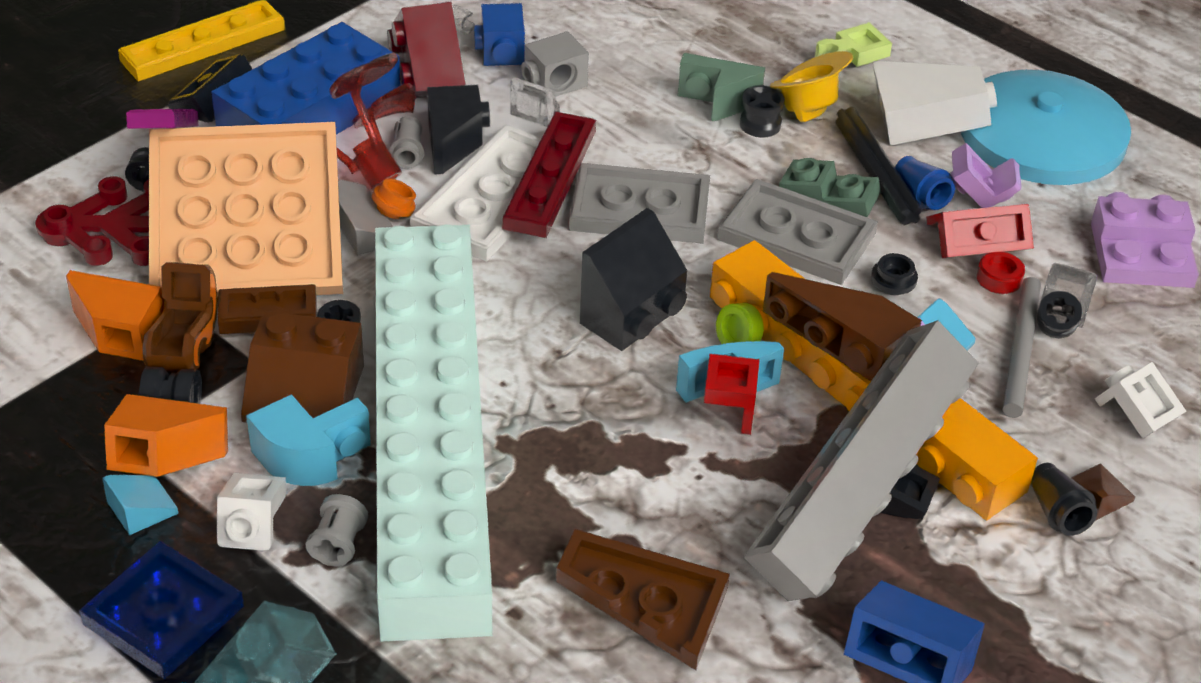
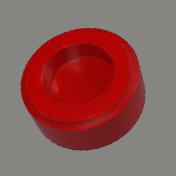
M991 252L980 259L977 280L983 288L990 292L1010 294L1016 292L1022 286L1025 266L1019 258L1010 253Z

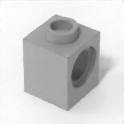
M568 31L525 44V62L521 66L523 79L544 100L587 87L589 52Z

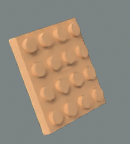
M335 122L149 129V285L162 288L161 266L166 262L210 265L216 276L217 300L219 298V289L308 284L316 285V295L343 294Z

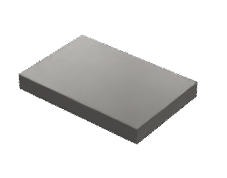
M581 163L569 218V231L610 234L641 211L649 208L655 212L671 241L703 244L710 175Z
M755 179L719 226L717 240L738 248L756 240L788 266L842 285L875 236L878 221Z

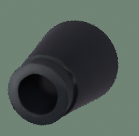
M1042 463L1035 467L1030 485L1033 487L1051 528L1069 536L1078 535L1090 528L1095 522L1098 513L1094 495L1060 469L1056 468L1052 463Z

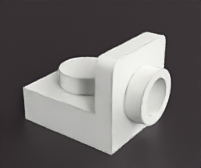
M1153 362L1136 372L1133 371L1130 365L1117 371L1104 380L1109 389L1095 398L1100 407L1115 398L1142 439L1187 412Z
M234 473L217 496V543L219 546L264 551L270 549L273 544V516L286 497V477Z

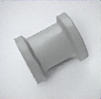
M334 494L324 499L320 507L322 519L318 529L308 536L306 550L311 557L319 560L322 564L339 567L346 565L348 561L352 560L355 553L353 540L357 531L364 528L368 519V511L357 499L348 495Z

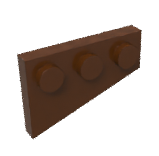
M575 529L556 567V582L692 669L697 670L726 595L730 574Z

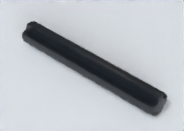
M849 107L846 110L841 108L837 112L838 118L835 121L837 127L869 176L879 177L880 193L898 221L905 226L911 222L916 224L921 219L922 207L856 108Z

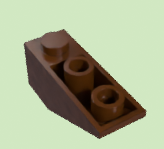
M775 272L767 275L763 312L869 381H872L907 331L921 326V319L881 295Z

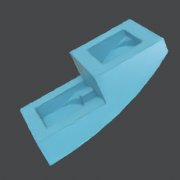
M746 341L709 346L679 355L676 391L687 403L705 396L710 354L760 359L757 382L758 392L779 384L784 347L779 342Z

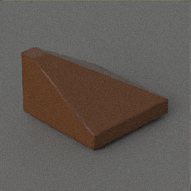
M1101 463L1071 477L1094 495L1095 506L1098 512L1096 520L1135 500V496Z

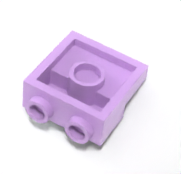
M1114 192L1106 197L1098 196L1091 227L1103 282L1195 287L1199 273L1191 243L1196 230L1188 202L1173 200L1168 195H1157L1152 199L1130 198L1123 192Z

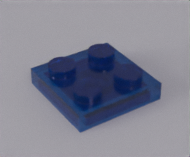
M159 541L82 607L79 612L84 626L165 680L242 609L244 604L241 591L162 541Z

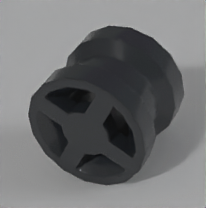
M765 85L753 86L745 90L742 97V106L745 110L740 116L741 129L746 134L754 137L764 138L776 135L780 131L782 124L780 112L784 107L785 98L783 93L778 89Z

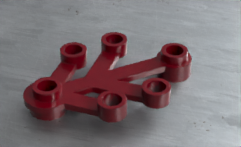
M117 176L106 177L98 183L99 193L72 207L53 205L41 212L35 221L37 232L49 245L66 246L71 244L84 255L85 261L93 266L104 265L113 258L110 240L130 254L134 264L149 266V236L138 237L134 234L149 233V216H140L149 211V180L144 183V193L104 215H93L109 205L122 204L128 197L124 179ZM86 232H102L105 236H90Z

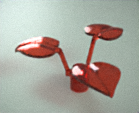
M395 52L377 57L366 64L349 70L340 76L329 89L333 99H337L350 92L359 113L352 120V125L354 128L364 126L369 137L353 148V152L356 155L353 160L338 148L337 158L348 167L351 174L360 170L372 191H374L376 186L382 185L385 179H396L402 174L401 169L383 142L375 120L396 113H414L416 94L410 83L403 84L375 100L368 108H365L360 96L362 86L384 76L396 65L398 56Z

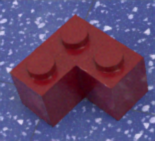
M452 1L401 8L395 20L392 21V29L387 30L389 50L399 55L401 85L403 88H409L411 99L426 97L427 87L466 85Z

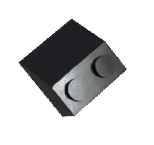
M649 208L644 209L582 252L580 324L620 351H623L638 339H644L655 326L667 317L676 315L683 308L687 299V293L685 292L687 269L654 211Z

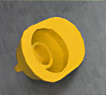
M837 51L814 57L792 69L780 80L771 83L770 87L778 89L783 93L785 98L784 105L788 111L795 112L800 122H807L822 115L828 106L837 102L839 72L850 64L853 60V55L847 51Z

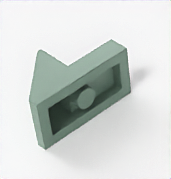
M684 53L680 61L678 96L713 102L711 121H718L745 110L742 106L743 93L750 87L764 85L766 67Z

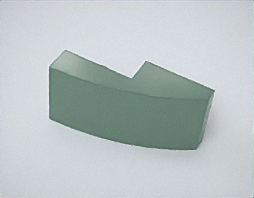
M814 158L793 159L779 183V187L868 217L881 192L879 177H861L857 174L837 176L834 161H822Z

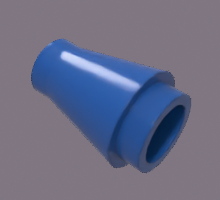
M905 156L897 162L896 170L922 208L939 210L952 200L955 193V184L948 171L921 162L912 156Z

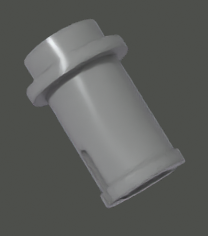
M405 116L400 118V123L398 121L395 123V140L390 145L389 153L391 159L399 167L412 168L420 163L424 157L425 150L421 143L422 125L418 119Z

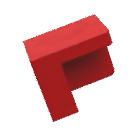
M710 354L704 403L744 408L741 434L751 435L760 359Z

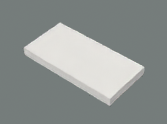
M504 125L410 217V227L446 224L470 225L472 256L487 262L515 233L503 229V215L542 138Z

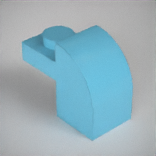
M292 394L246 415L251 452L271 475L286 477V483L293 485L315 486L337 480L336 462L345 457L352 456L371 445L369 410L358 397L315 418L308 414Z

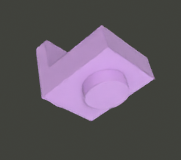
M967 143L952 151L953 171L951 172V177L955 187L962 194L968 193L981 208L993 207L999 202H1005L1020 191V168L1014 158L991 169Z

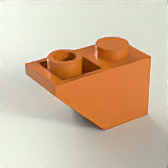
M70 270L66 275L73 312L98 352L144 361L143 342L145 333L162 314L164 309L162 288L155 285Z
M126 394L104 425L107 470L159 477L223 458L228 452L227 407Z

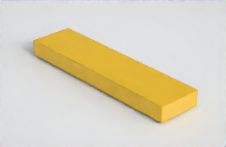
M259 0L118 49L119 60L139 82L284 31V18L266 0Z

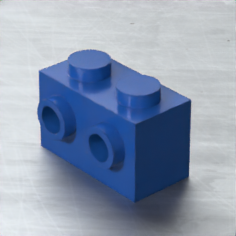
M881 580L855 606L843 655L907 683H963L972 672L985 623Z

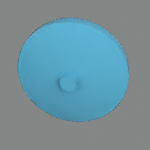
M1013 70L985 78V83L993 82L997 99V107L990 108L992 125L961 131L965 143L991 167L996 168L1009 159L1014 158L1019 164L1020 178L1022 180L1050 185L1081 184L1106 176L1114 171L1123 161L1131 137V125L1127 114L1110 95L1084 80L1044 70Z

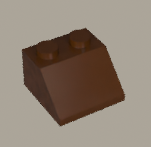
M264 310L250 344L241 410L242 422L247 423L246 415L291 394L312 418L353 400L364 368L361 323Z

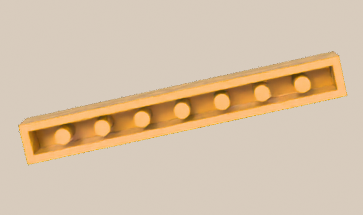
M756 240L714 261L710 298L720 308L735 303H749L759 311L763 320L764 331L762 340L779 342L784 347V360L791 362L812 379L815 385L824 389L850 411L871 381L854 372L839 360L812 345L808 340L763 312L768 274L775 272L805 278ZM961 398L948 407L942 416L944 424L933 437L926 440L916 453L918 456L916 464L920 468L939 477L940 484L953 493L962 504L970 507L986 521L1028 493L1038 459L1032 452Z

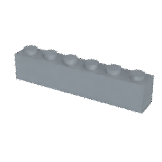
M938 320L907 331L745 554L744 558L787 601L820 597L833 585L836 579L834 571L844 557L853 553L860 546L864 539L862 531L868 522L887 507L892 498L889 493L899 478H902L914 468L918 461L916 453L926 440L933 437L944 424L942 416L948 407L960 399L968 390L970 383L967 380L979 363Z

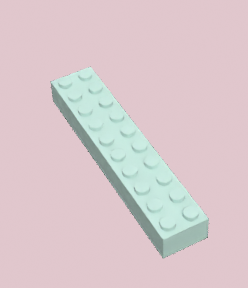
M446 224L440 226L375 228L377 602L380 642L492 636V583L470 225Z

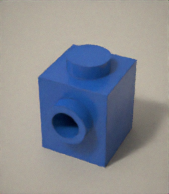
M522 3L481 4V25H474L475 50H483L484 66L522 65L525 62V27Z

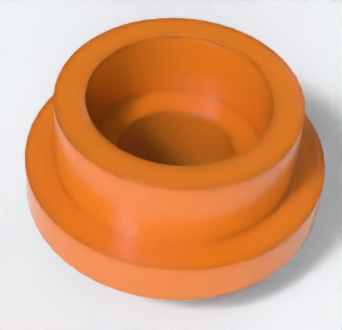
M385 179L382 185L376 186L372 193V199L376 203L378 211L389 218L409 217L416 208L414 202L416 198L415 191L399 180Z

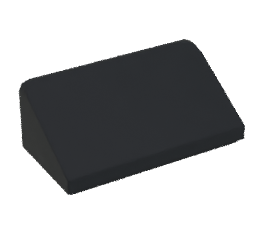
M244 54L216 60L172 97L167 105L169 109H195L198 111V120L207 123L213 122L215 115L211 91L252 70V67Z

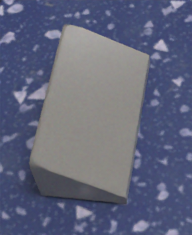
M338 179L340 228L357 255L375 251V228L393 227L385 215L378 211L376 203L372 199V194L366 185Z

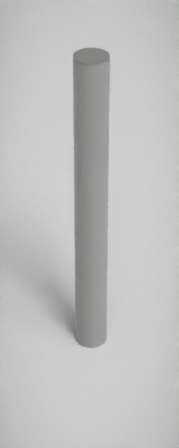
M1027 277L1022 282L1003 404V413L1011 418H1017L1023 413L1041 282L1035 277Z

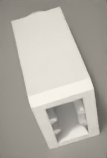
M894 61L873 62L877 95L890 146L992 125L990 108L997 107L993 82L985 83L980 66Z

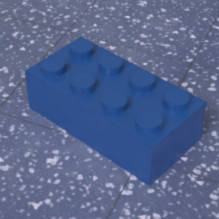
M340 22L211 91L216 127L335 122L337 135L401 98L399 55L344 22Z

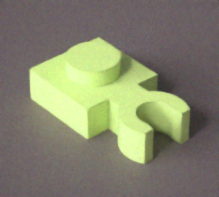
M869 22L836 32L835 39L820 40L816 44L815 57L826 53L847 51L852 53L853 60L851 62L858 67L890 57L892 42Z

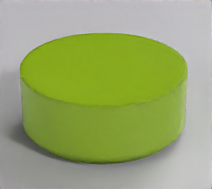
M735 303L726 305L721 309L716 319V333L721 344L761 341L764 331L763 320L759 311L749 303Z

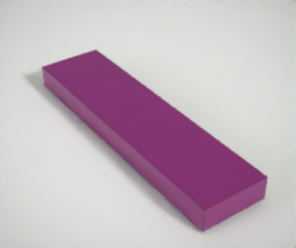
M195 109L129 110V112H126L127 129L199 126L198 111Z

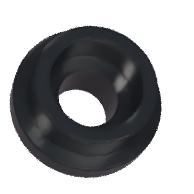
M898 253L886 254L872 268V283L886 294H906L911 292L917 285L918 273L915 269V264L905 255Z

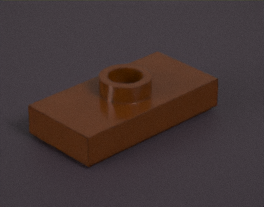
M316 285L219 289V334L256 332L264 310L317 317Z

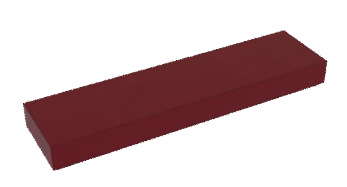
M554 112L503 215L504 230L547 238L595 135V119Z

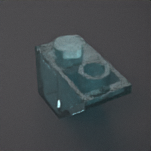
M264 601L197 678L195 683H312L336 653L314 613Z

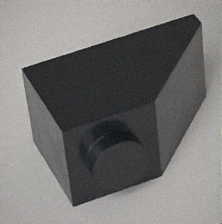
M478 85L427 87L428 125L434 175L444 174L483 145L482 128L490 127V109L488 101L481 102Z

